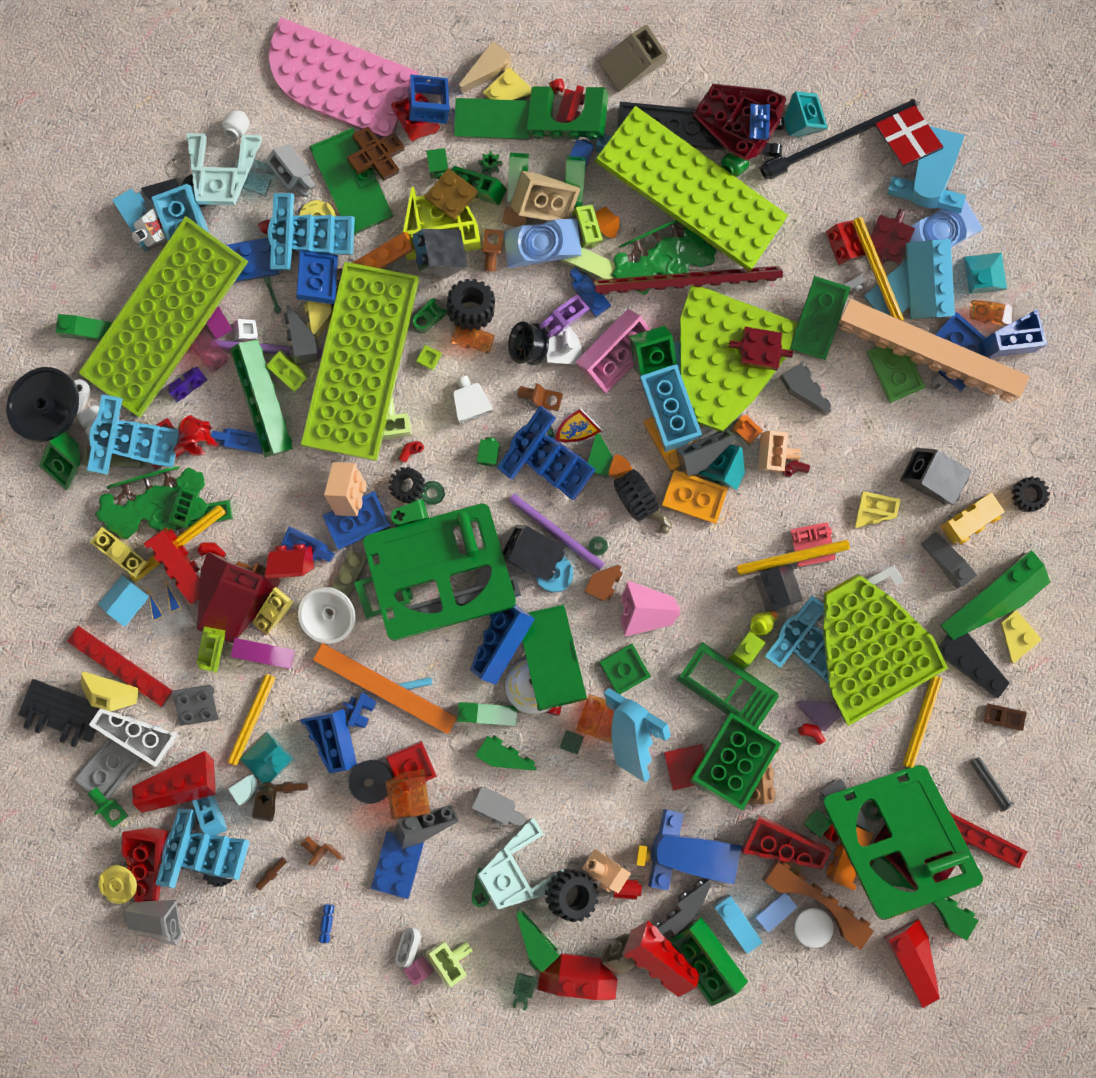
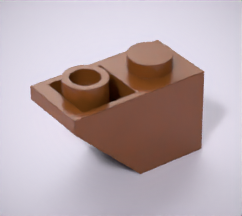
M616 565L592 574L584 593L604 603L606 599L610 600L615 589H612L614 582H619L623 574L620 571L622 566Z

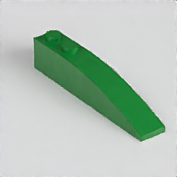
M1032 550L1024 553L940 626L954 640L1024 606L1050 583L1045 565Z

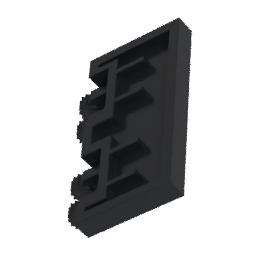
M32 679L18 715L26 718L23 728L29 729L35 715L39 714L40 717L35 727V733L38 734L42 731L47 717H49L46 726L62 732L59 741L65 743L68 739L71 728H76L71 740V746L76 747L83 731L85 733L82 740L92 742L96 729L89 724L100 708L91 706L88 699L37 679Z

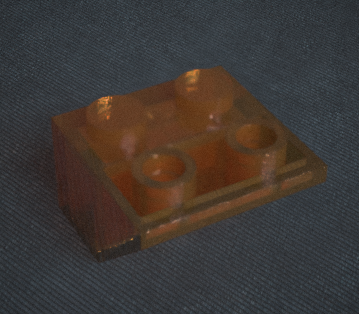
M589 694L576 731L612 743L614 711L607 707L605 699Z
M424 769L404 772L386 781L392 820L430 814Z

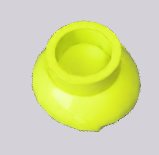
M773 610L755 614L751 618V631L755 635L769 634L774 627V622L777 620V612Z

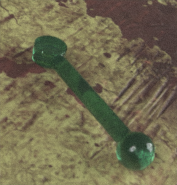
M266 276L264 277V282L267 283L274 304V312L279 314L282 309L277 304L270 283L271 278Z

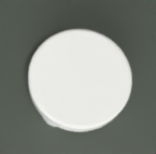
M813 907L804 909L797 914L794 921V933L803 945L810 948H819L826 945L832 938L834 932L833 921L825 911Z

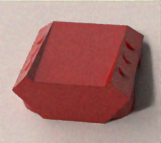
M421 93L415 95V101L429 103V100ZM408 98L391 104L393 111L412 142L415 139L433 133L436 134L440 129L438 123L410 121Z

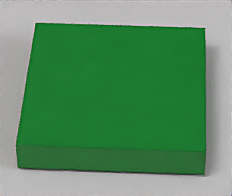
M633 643L599 661L614 691L618 694H622L651 677Z

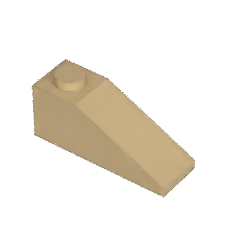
M492 41L460 82L459 91L463 94L500 76L511 65L510 54Z

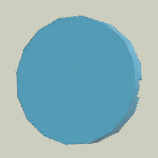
M565 557L560 562H557L555 566L556 572L551 579L544 581L536 577L539 585L544 590L561 592L571 584L574 576L573 567Z

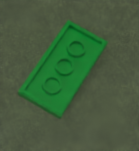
M456 98L454 136L529 140L527 123L530 101Z
M817 276L813 277L790 349L826 360L851 287Z

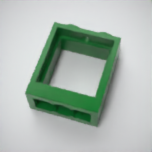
M372 576L354 582L366 619L368 620L382 615L380 609L373 611L365 588L366 584L373 582ZM410 588L402 589L401 593L404 601L400 603L405 607L412 605L410 600L413 599ZM393 609L386 610V613L392 612Z

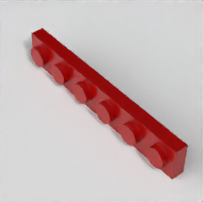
M77 626L67 640L69 644L129 685L138 688L139 692L159 706L163 707L172 694L171 688L81 626Z

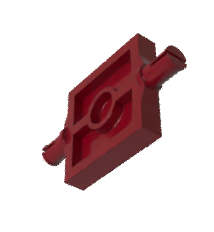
M899 208L895 218L879 215L870 236L882 266L884 261L901 263L906 252V243L910 242L915 231L914 227L902 222L907 212L904 209L902 211Z
M745 326L742 340H729L728 348L739 349L741 355L740 365L777 371L781 356L793 357V350L782 349L781 332Z

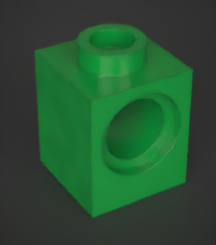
M445 148L426 151L431 178L439 179L448 169Z
M485 437V440L480 439L477 464L496 467L500 443L496 442L497 439Z
M815 808L802 822L817 837H821L832 824L823 813Z

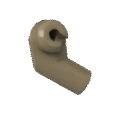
M656 511L648 516V518L662 524L659 528L661 532L667 534L670 528L672 529V523L665 514Z

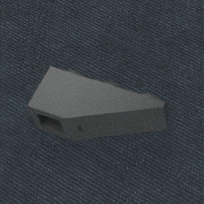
M286 305L287 313H284L285 324H289L290 330L286 331L288 341H292V347H289L291 358H295L296 365L319 361L313 333L293 309Z
M800 363L780 376L789 394L826 416L831 412L830 402L821 395V388L817 382H813L811 379V372L807 366H803Z
M452 805L397 820L395 835L403 849L426 841L457 823L459 819Z

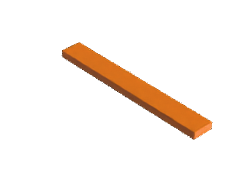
M324 643L321 644L313 658L315 662L446 734H449L458 718Z

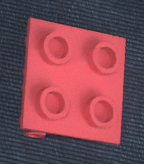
M828 522L790 529L795 551L832 543V529L829 527ZM829 554L799 561L797 565L800 567L836 560L835 554Z

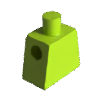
M748 629L728 659L744 670L752 663L762 649L765 640Z

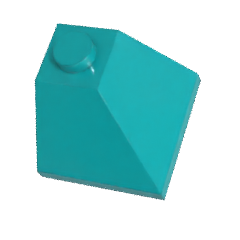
M795 91L792 94L784 117L785 128L789 136L802 137L828 129L818 95L816 93Z
M1002 252L964 257L969 294L1007 289Z
M730 444L706 469L698 474L717 484L737 490L745 474L742 448Z
M267 732L240 760L262 783H272L295 759Z

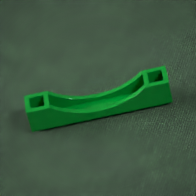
M885 856L870 861L869 864L873 871L889 885L917 891L890 864ZM950 897L947 900L942 899L932 903L942 917L945 928L967 941L979 921L974 918L975 913L967 908H964V910L958 908L957 905L959 903Z

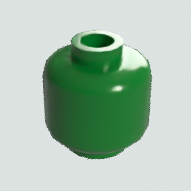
M728 153L722 158L721 167L732 176L738 177L748 169L749 160L745 161Z

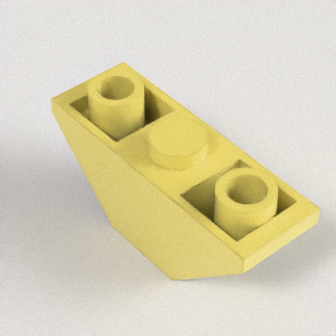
M307 301L304 304L305 313L309 315L310 322H307V327L314 337L318 338L331 321L333 307L331 304Z
M103 527L100 528L90 541L91 544L135 578L148 563L134 549Z
M275 587L252 623L266 635L269 634L288 612L294 601Z
M82 672L81 688L91 706L113 711L137 703L138 688L95 674Z

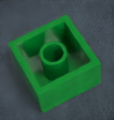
M666 326L629 336L634 368L639 376L677 364L673 336Z

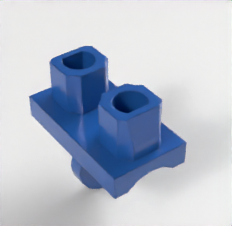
M770 104L750 105L749 139H769Z
M361 693L356 706H354L357 699L351 696L349 703L343 701L342 705L347 707L345 715L349 716L351 711L354 710L348 722L349 726L366 728L369 718L360 714L363 708L373 712L377 703L368 697V694Z

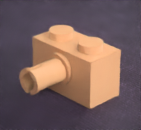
M778 431L761 432L758 470L770 472L785 471L786 459L796 461L800 459L801 455H794L800 454V449L787 448L788 433Z
M596 849L593 850L582 867L588 873L587 875L594 879V882L600 881V887L608 892L613 890L619 893L631 874L628 870Z

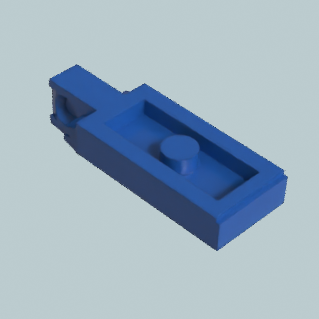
M576 267L570 271L569 275L574 280L571 283L573 289L590 308L589 310L596 318L611 307V304L604 295L595 292L593 281L586 273L581 275Z
M233 428L223 429V432L212 430L211 437L215 441H219L220 446L261 455L263 453L257 433Z
M291 526L287 528L281 545H286L287 548L300 543H304L305 546H312L313 561L324 559L330 562L335 556L334 552L327 549L326 544Z

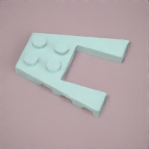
M187 133L197 204L235 205L262 142L261 135H242L238 168L203 167L206 135Z
M534 818L530 819L477 874L496 910L545 895V890L549 888L547 883L552 882L551 877L553 875L530 888L511 855L543 835Z

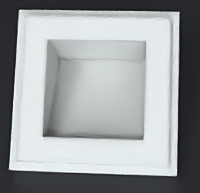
M238 319L233 323L235 341L257 339L256 320Z

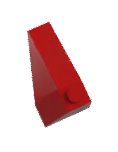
M150 827L124 831L122 833L121 852L126 859L127 869L131 871L137 883L136 893L134 894L135 902L159 901L161 887L155 884L162 863L163 846L169 835L167 830Z
M916 919L884 938L919 1003L924 1008L939 1000L940 995L929 937L920 920Z

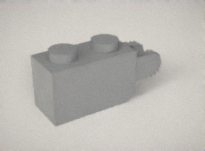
M289 144L272 150L266 159V163L286 188H295L299 195L307 198L310 194L309 190L315 187V183L310 177L311 171Z
M484 786L481 787L472 806L476 815L483 818L487 815L493 818L491 822L502 826L503 823L507 825L508 822L517 824V826H522L525 823V815L514 810L516 806L513 800Z

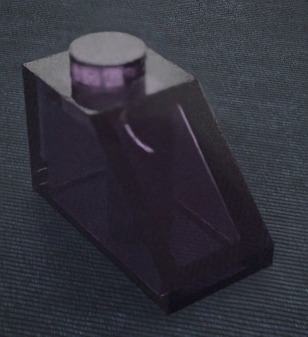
M797 701L795 703L823 732L841 716L838 712V706L832 701L830 703L828 701Z

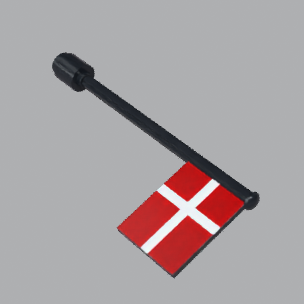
M912 98L900 106L789 157L778 155L767 160L760 166V171L765 180L774 179L787 173L789 165L874 126L902 167L942 150L944 146L917 109V101Z

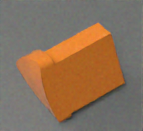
M605 206L595 212L600 231L605 236L615 238L619 230V217L614 215Z
M745 414L737 421L731 431L739 435L750 445L763 430Z
M615 454L609 470V475L614 481L632 470V466L627 459L619 454Z

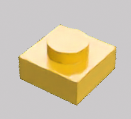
M638 844L636 865L645 866V862H649L650 850H647L646 845Z

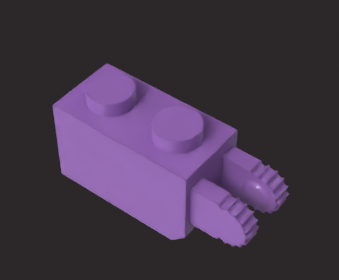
M577 294L554 310L539 327L541 329L549 327L550 331L547 334L549 338L554 335L557 336L577 322L590 308Z

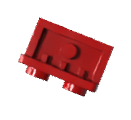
M577 85L575 91L565 89L556 118L557 122L569 123L580 116L581 112L578 110L580 105H584L585 101L583 86Z
M853 220L837 223L826 230L827 238L838 265L866 255L853 225Z

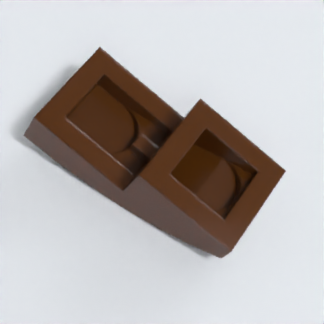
M987 703L984 723L1023 731L1027 712Z

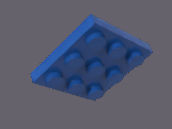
M957 312L935 334L938 337L987 357L982 341L986 337ZM939 370L938 373L959 392L966 387L963 380L959 378L956 380L946 376L945 372Z

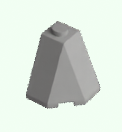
M177 900L131 902L124 911V921L127 922L129 930L171 945H177L183 936Z

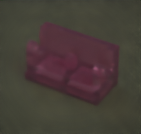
M203 328L190 348L214 374L228 362L226 359L229 357L206 329Z

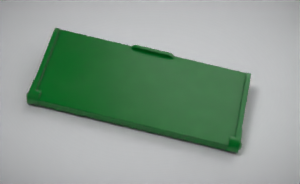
M351 128L321 142H317L309 146V149L317 162L340 215L355 217L354 235L394 216L372 168L357 175L347 162L348 156L360 150L352 139L355 131Z
M565 605L528 612L535 620L522 641L537 702V710L543 711L587 700Z

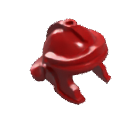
M192 415L182 419L178 427L179 441L178 445L173 448L174 453L180 454L183 451H187L193 456L205 455L206 453L197 445L199 441H205L209 446L218 447L214 438L210 436L212 429L210 423Z

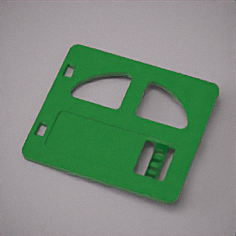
M480 503L414 523L372 533L365 536L363 540L386 633L392 641H398L508 610L516 605L511 580L490 508L487 504ZM472 522H477L484 545L483 549L478 550L471 527ZM457 526L460 527L467 552L465 554H460L453 531V528ZM379 555L380 564L374 566L372 556ZM484 566L491 567V577L485 589L468 604L458 606L452 591L450 577ZM435 581L443 609L439 613L414 611L398 602L395 598V593L402 589ZM393 609L395 618L388 620L386 610Z
M916 765L913 768H907L830 794L823 800V806L879 919L887 920L973 889L983 882V876L925 766ZM906 775L908 781L900 783L897 778ZM853 793L855 799L846 801L844 796ZM871 800L876 804L891 834V838L868 846H861L858 842L856 831L857 817L862 805L866 801ZM948 851L952 852L951 855L934 860L927 864H925L924 860L932 858L934 856L946 853ZM899 852L917 887V891L906 892L889 885L873 871L869 864L870 861ZM957 865L962 871V874L940 882H935L932 878L936 873Z

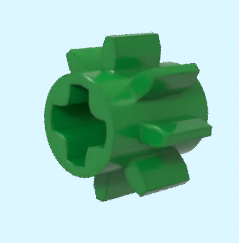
M492 151L487 155L482 154L483 160L479 161V165L484 166L482 173L488 172L490 176L494 172L499 173L498 166H502V161H497L500 158L499 154L494 155ZM489 161H493L492 166L488 165Z

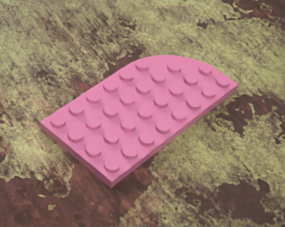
M282 17L275 29L269 48V62L273 76L280 89L292 101L361 130L369 126L374 135L381 138L394 133L399 119L393 111L391 104L408 98L410 74L418 75V71Z

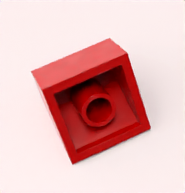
M304 543L294 544L290 548H287L286 545L275 546V549L268 553L265 579L304 576L313 570L312 546H305Z

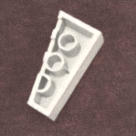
M101 708L89 724L157 768L179 736L177 733Z

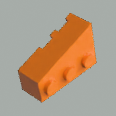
M856 827L859 844L861 846L870 845L873 834ZM840 842V845L837 844L833 851L835 856L833 862L829 863L826 868V878L855 891L856 885L853 883L856 878V872Z

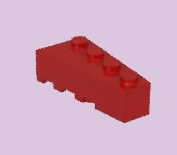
M165 527L143 544L147 549L150 547L153 549V557L160 564L164 563L165 572L172 580L175 579L177 581L175 583L177 588L192 605L199 600V570L201 569L195 560L191 561L187 556L189 552L183 544L180 546L176 541L178 538L176 533L172 529L168 530Z
M203 751L132 786L133 805L139 811L145 813L216 795L214 759L206 751Z
M649 920L631 930L623 953L624 957L627 959L631 957L635 960L637 967L647 969L649 976L653 979H660L661 985L678 998L697 987L699 979L697 970L685 960L684 956L672 946L669 940L665 939L658 928L653 926Z

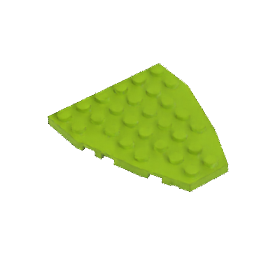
M690 285L679 318L680 374L698 424L723 432L755 400L776 372L775 370L740 365L741 355L739 349L728 348L729 340L741 341L743 329L746 326L781 332L782 349L789 350L798 322L710 289ZM781 356L779 367L786 359V357Z
M856 574L824 593L823 639L829 688L848 726L948 669L933 636L895 599L861 575Z

